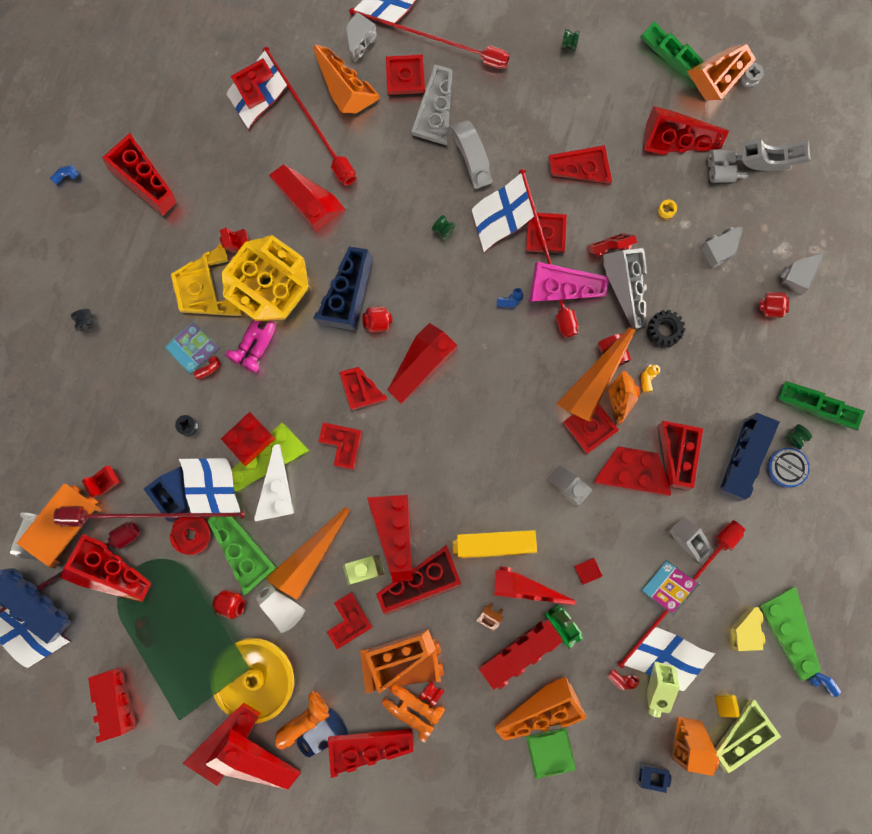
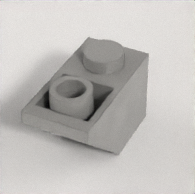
M358 12L346 25L350 55L353 62L364 54L365 48L369 43H373L377 36L375 24Z
M741 226L736 229L730 227L722 232L723 235L718 237L713 235L705 240L706 243L701 249L712 268L729 261L735 255L743 230Z

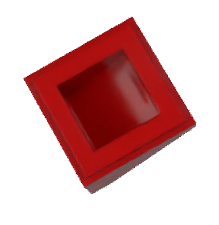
M590 558L574 566L582 585L603 577L595 558Z

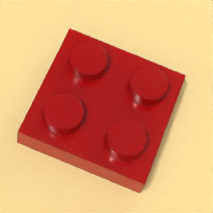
M423 54L386 56L388 95L425 93Z
M537 213L548 252L564 254L567 214ZM532 218L527 223L526 252L544 253L535 219Z
M598 404L591 421L573 414L562 422L586 454L619 431L600 404Z
M249 412L221 440L240 462L247 466L275 438Z

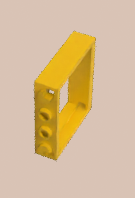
M536 530L460 534L456 536V540H452L453 554H457V558L537 553Z

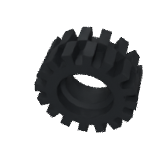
M662 310L652 317L647 325V333H649V340L652 338L653 344L657 343L658 347L664 346V348H668L669 346H674L683 337L685 322H681V316H676L677 312L671 313V310L666 312ZM667 322L671 324L673 333L669 336L662 335L659 331L660 323Z

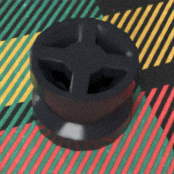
M89 309L77 310L71 314V319L75 321L74 327L76 331H86L95 326Z
M189 415L180 416L175 422V428L178 433L186 437L194 436L198 432V422Z

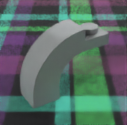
M467 120L451 126L455 145L463 154L473 188L477 189L493 183L485 149L472 123Z
M761 138L741 143L742 161L751 169L760 171L791 169L792 165L811 161L808 140L784 146H768L763 143Z

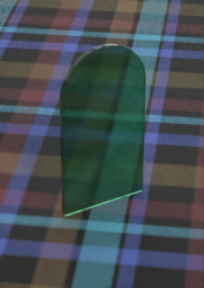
M154 559L144 562L135 568L136 571L151 582L143 602L118 596L117 609L123 626L178 720H182L247 672L250 667L191 573L184 566L173 560Z

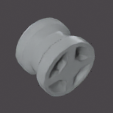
M752 63L741 76V83L748 88L755 87L763 77L764 70L762 66Z

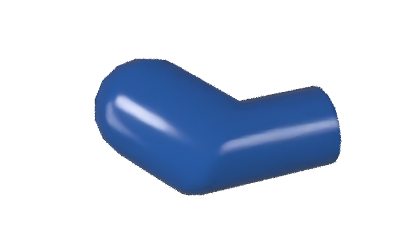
M72 165L60 167L50 179L58 185L67 175L71 179H75L79 175V171Z
M515 288L508 298L497 297V307H516L523 300V290Z
M816 673L809 678V682L815 687H818L820 684L824 685L832 697L840 695L841 691L832 678L821 673Z

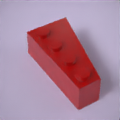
M447 545L425 559L418 566L412 568L413 580L392 582L376 593L385 616L462 587Z

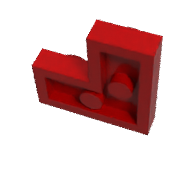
M264 58L231 75L249 110L266 101L258 85L274 76Z
M620 233L587 245L589 253L600 256L608 253L607 250L611 248L615 250L620 249V251L632 248L633 244L638 242L636 235Z
M323 422L318 442L337 446L334 466L354 470L362 430Z
M352 592L334 602L344 621L328 630L327 634L335 648L339 649L373 627Z

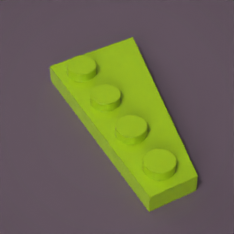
M281 422L271 432L275 440L247 466L239 462L231 469L234 490L239 492L266 476L274 445L280 444L284 465L310 451Z

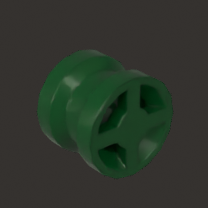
M565 28L561 48L570 47L576 51L580 31L572 32Z
M442 215L434 223L431 230L434 233H439L440 238L445 240L454 230L455 224L448 222L447 217Z
M797 424L794 427V431L789 432L785 437L793 447L800 450L804 447V443L810 441L813 436L807 428Z

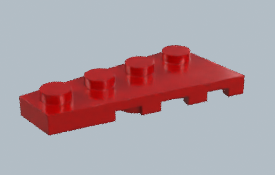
M243 702L182 764L218 786L224 775L207 766L206 761L230 729L247 738L261 713Z
M412 729L329 736L328 749L331 778L337 777L339 773L345 771L348 773L356 771L357 767L367 764L368 766L375 765L377 761L385 758L390 760L414 752Z

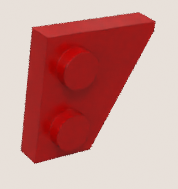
M359 367L339 372L350 411L387 401V396L381 393L375 383L368 379Z

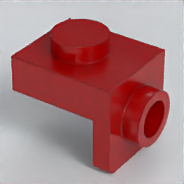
M226 227L220 230L221 237L219 239L222 247L232 253L238 252L244 243L249 241L245 229L233 232Z
M105 466L92 477L84 478L81 481L90 497L105 495L120 483L111 466Z

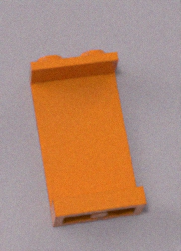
M64 483L16 544L48 567L56 569L60 563L57 560L58 556L81 527H60V525H55V509L61 506H83L88 514H92L94 510L98 512L102 510L97 506L99 502L89 495L87 498L81 495L83 490L76 485L68 486Z
M432 638L435 650L387 688H390L392 685L404 686L430 681L441 682L440 676H444L442 663H438L437 655H441L439 642H435V638ZM371 648L360 650L366 693L377 690L365 653Z

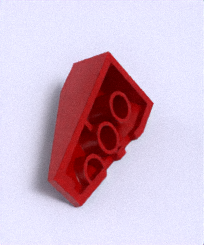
M285 164L269 174V177L315 233L345 211L343 205L332 193Z
M429 323L415 336L387 391L402 404L457 351V344L444 331Z
M82 534L64 566L61 579L78 586L143 602L151 585V582L138 571L125 564L120 556L113 554L107 549L103 542Z
M500 566V570H495L492 595L576 605L575 600L519 573L512 572V568Z
M232 729L229 730L206 761L207 766L222 775L289 790L301 774V771Z

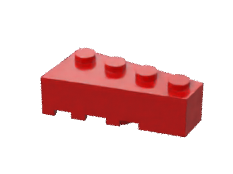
M131 133L126 135L102 157L107 169L162 216L176 204L172 191L156 171L151 161L146 157Z
M408 495L367 497L370 513L392 582L413 580Z
M543 618L481 664L478 669L493 690L496 688L500 690L509 683L507 680L513 676L518 677L525 671L524 668L530 664L534 665L544 654L556 649L563 640L551 623Z

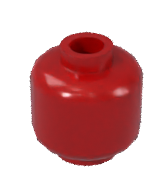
M767 292L764 299H760V311H764V316L767 318H782L785 313H789L790 299L783 292Z
M384 306L369 307L362 314L363 326L370 333L386 331L389 324H392L391 312H388Z
M223 590L214 597L212 605L216 615L227 619H235L243 613L245 601L241 594Z

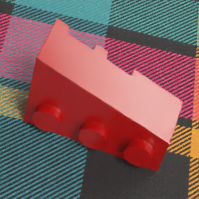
M662 421L658 426L669 487L691 490L695 486L704 428Z
M117 668L88 677L91 703H95L97 715L93 716L95 724L98 723L100 733L99 736H96V743L121 736L135 729V716L130 712V696L128 692H125L123 672H120V669Z

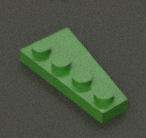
M791 587L759 605V609L800 680L804 681L819 673L821 668L796 587Z

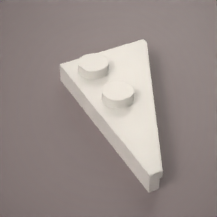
M280 444L273 447L254 518L255 521L294 513Z

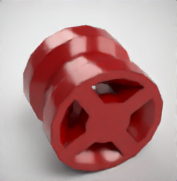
M430 681L419 698L426 700L432 708L440 699L444 690L435 687L434 682Z

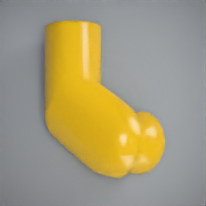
M656 364L648 365L640 374L643 393L653 391L651 380L660 372V368Z

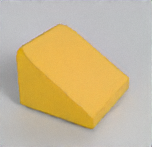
M725 693L715 696L719 716L740 717L735 695Z

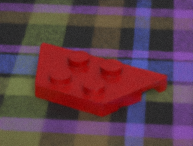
M618 446L593 480L595 484L671 496V490L659 454L655 452Z

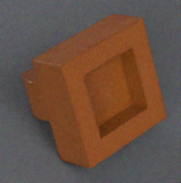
M490 603L488 607L485 606L477 622L495 631L503 619L501 615L503 609L500 608L498 612H495L491 609L493 603Z

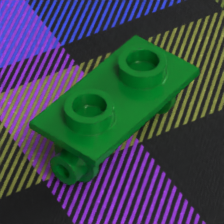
M557 604L544 614L563 640L562 643L566 644L568 649L583 639V633L574 622L567 625L566 622L571 617L563 606L560 607Z

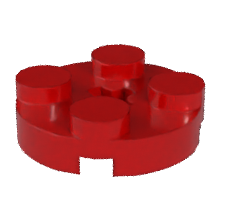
M179 517L172 525L170 542L173 548L185 555L199 554L212 541L211 527L202 517ZM189 529L196 533L193 540L186 538Z

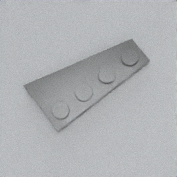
M434 65L411 135L447 146L452 69Z

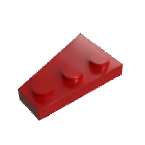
M605 145L548 156L552 176L606 184L612 183Z

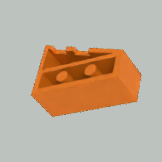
M747 44L731 46L687 72L706 101L721 100L756 59Z
M677 717L672 760L688 772L714 776L715 770L719 766V758L703 722Z

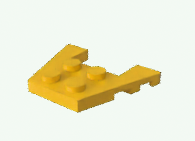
M221 243L214 250L207 251L201 258L194 262L191 261L171 274L181 313L242 316L241 310L229 301L217 300L210 266L229 261L227 251L222 247Z

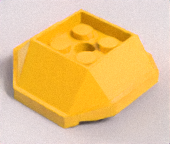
M273 235L246 241L222 271L223 297L255 321L286 319L309 289L304 258ZM264 279H271L269 284L262 285Z

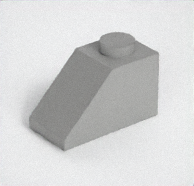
M817 254L796 261L789 267H785L780 275L782 278L780 285L800 295L808 290L823 255Z
M561 465L546 479L575 507L579 506L593 491L578 476Z
M682 517L669 530L675 541L699 564L713 551L701 528L685 517Z

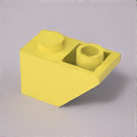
M748 607L730 628L732 650H763L765 635L761 631L763 615L759 611V607Z

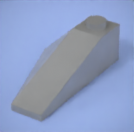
M644 248L604 254L603 265L606 269V275L632 329L646 327V303L643 300V293L646 291L647 285L643 284V274H647Z

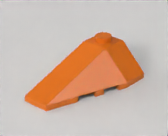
M313 46L331 97L341 112L358 113L379 100L380 96L367 81L362 82L356 77L358 73L354 69L351 70L344 66L345 61L334 51L325 46Z
M622 371L608 387L616 426L624 421L638 401V397H640L639 386L635 385V380L627 371Z

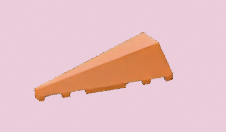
M629 327L557 402V405L578 417L591 421L636 330Z
M344 507L276 568L266 580L296 600L300 599L351 510Z

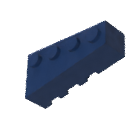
M349 246L338 267L339 271L335 278L332 279L330 288L326 296L323 297L318 312L313 317L319 325L356 331L373 258L368 249Z
M755 413L744 419L719 487V493L739 501L750 498L753 492L752 486L760 473V467L780 421L760 413Z
M15 568L0 570V606L10 610L9 616L13 619L26 622L25 628L46 644L56 641L71 624L68 615L52 605L53 601L47 596H42L33 583L23 579V574Z

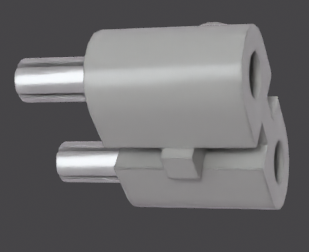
M710 150L708 153V167H711L709 171L710 181L712 183H734L736 179H746L748 176L747 172H737V166H734L736 161H742V154H735L734 150Z

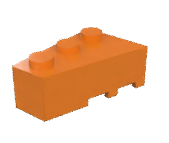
M429 630L373 647L365 653L379 694L435 650Z

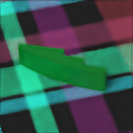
M655 21L640 36L659 56L690 79L691 77L687 71L704 62L688 44L683 46L671 32L666 34Z
M785 381L779 397L780 401L819 418L858 431L865 413L864 410L845 405L843 401L825 396L826 393Z

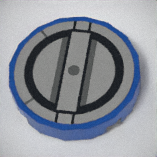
M783 448L774 452L768 462L771 479L777 485L784 488L801 485L808 478L810 472L806 456L794 448Z

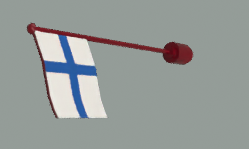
M226 458L178 459L183 469L185 495L191 513L88 514L83 506H61L54 511L55 525H60V527H82L88 518L240 517L242 519L245 517V512L240 511L234 491L233 474Z
M133 521L125 522L109 532V542L105 545L107 548L112 546L113 548L122 549L138 538L137 536L141 534L140 529ZM63 571L37 586L38 590L61 577ZM3 607L0 609V644L17 662L26 668L31 667L71 642L60 635L56 641L46 644L25 628L26 622L13 619L9 616L10 610Z

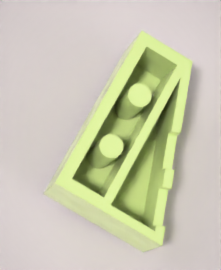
M754 699L746 703L740 712V717L734 720L715 747L719 758V765L726 773L732 772L781 738Z

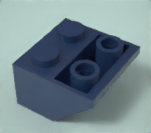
M182 466L158 477L144 488V491L161 513H187L190 511L185 495ZM166 517L165 519L168 522L174 523L179 517Z

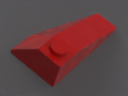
M653 106L646 123L643 149L658 154L678 151L679 153H684L689 150H718L722 148L729 130L672 110Z

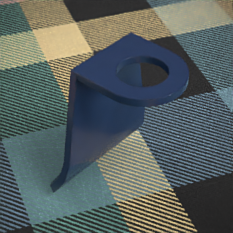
M329 708V717L319 722L315 728L305 732L297 739V746L306 757L310 758L328 748L329 736L348 735L343 719L332 708ZM301 743L306 745L308 752L304 750Z

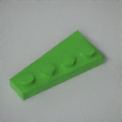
M211 517L208 523L233 570L236 580H238L244 596H246L276 569V566L233 517Z

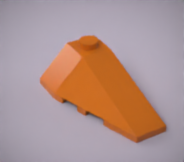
M563 677L544 686L496 725L495 731L505 741L527 736L533 730L542 729V732L549 731L551 726L560 725L561 728L568 727L587 719L572 685L566 677Z

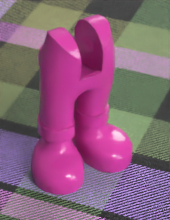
M253 320L248 326L241 343H239L238 349L236 351L227 350L224 356L235 364L242 365L248 371L256 373L259 369L257 360L261 358L262 353L268 346L275 332L276 323L270 320L264 330H261L264 321ZM257 339L253 349L250 351V355L248 356V358H245L246 354L250 350V347Z

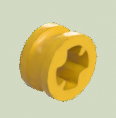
M670 199L664 200L658 208L660 216L666 219L673 217L677 211L676 203ZM667 205H669L671 207L670 210H672L668 213L664 212L665 208H663L667 207Z

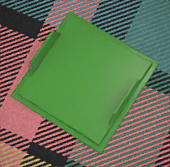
M567 728L526 736L535 779L576 770Z

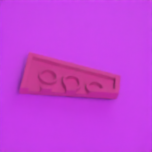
M536 262L529 302L604 297L607 295L609 279L603 275Z

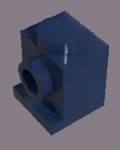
M640 762L637 784L644 789L667 793V787L671 786L672 776L667 768ZM653 773H657L655 780H651Z

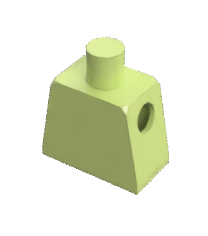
M380 555L370 556L343 565L348 585L385 575Z
M654 662L647 688L648 712L653 717H660L662 712H671L680 688L675 666Z

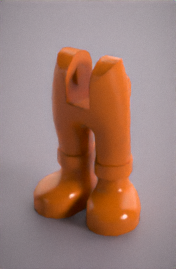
M392 685L389 691L401 699L399 704H395L386 697L383 698L381 703L393 716L410 725L411 728H416L419 732V739L425 743L434 726L422 721L420 717L410 712L407 707L418 712L419 715L424 716L434 725L438 723L445 708L440 705L434 709L429 708L428 704L422 702L413 693L400 686Z
M312 691L308 696L309 709H306L303 714L283 725L276 732L275 743L278 749L282 750L292 746L295 740L302 734L315 728L319 722L329 717V708L317 692Z

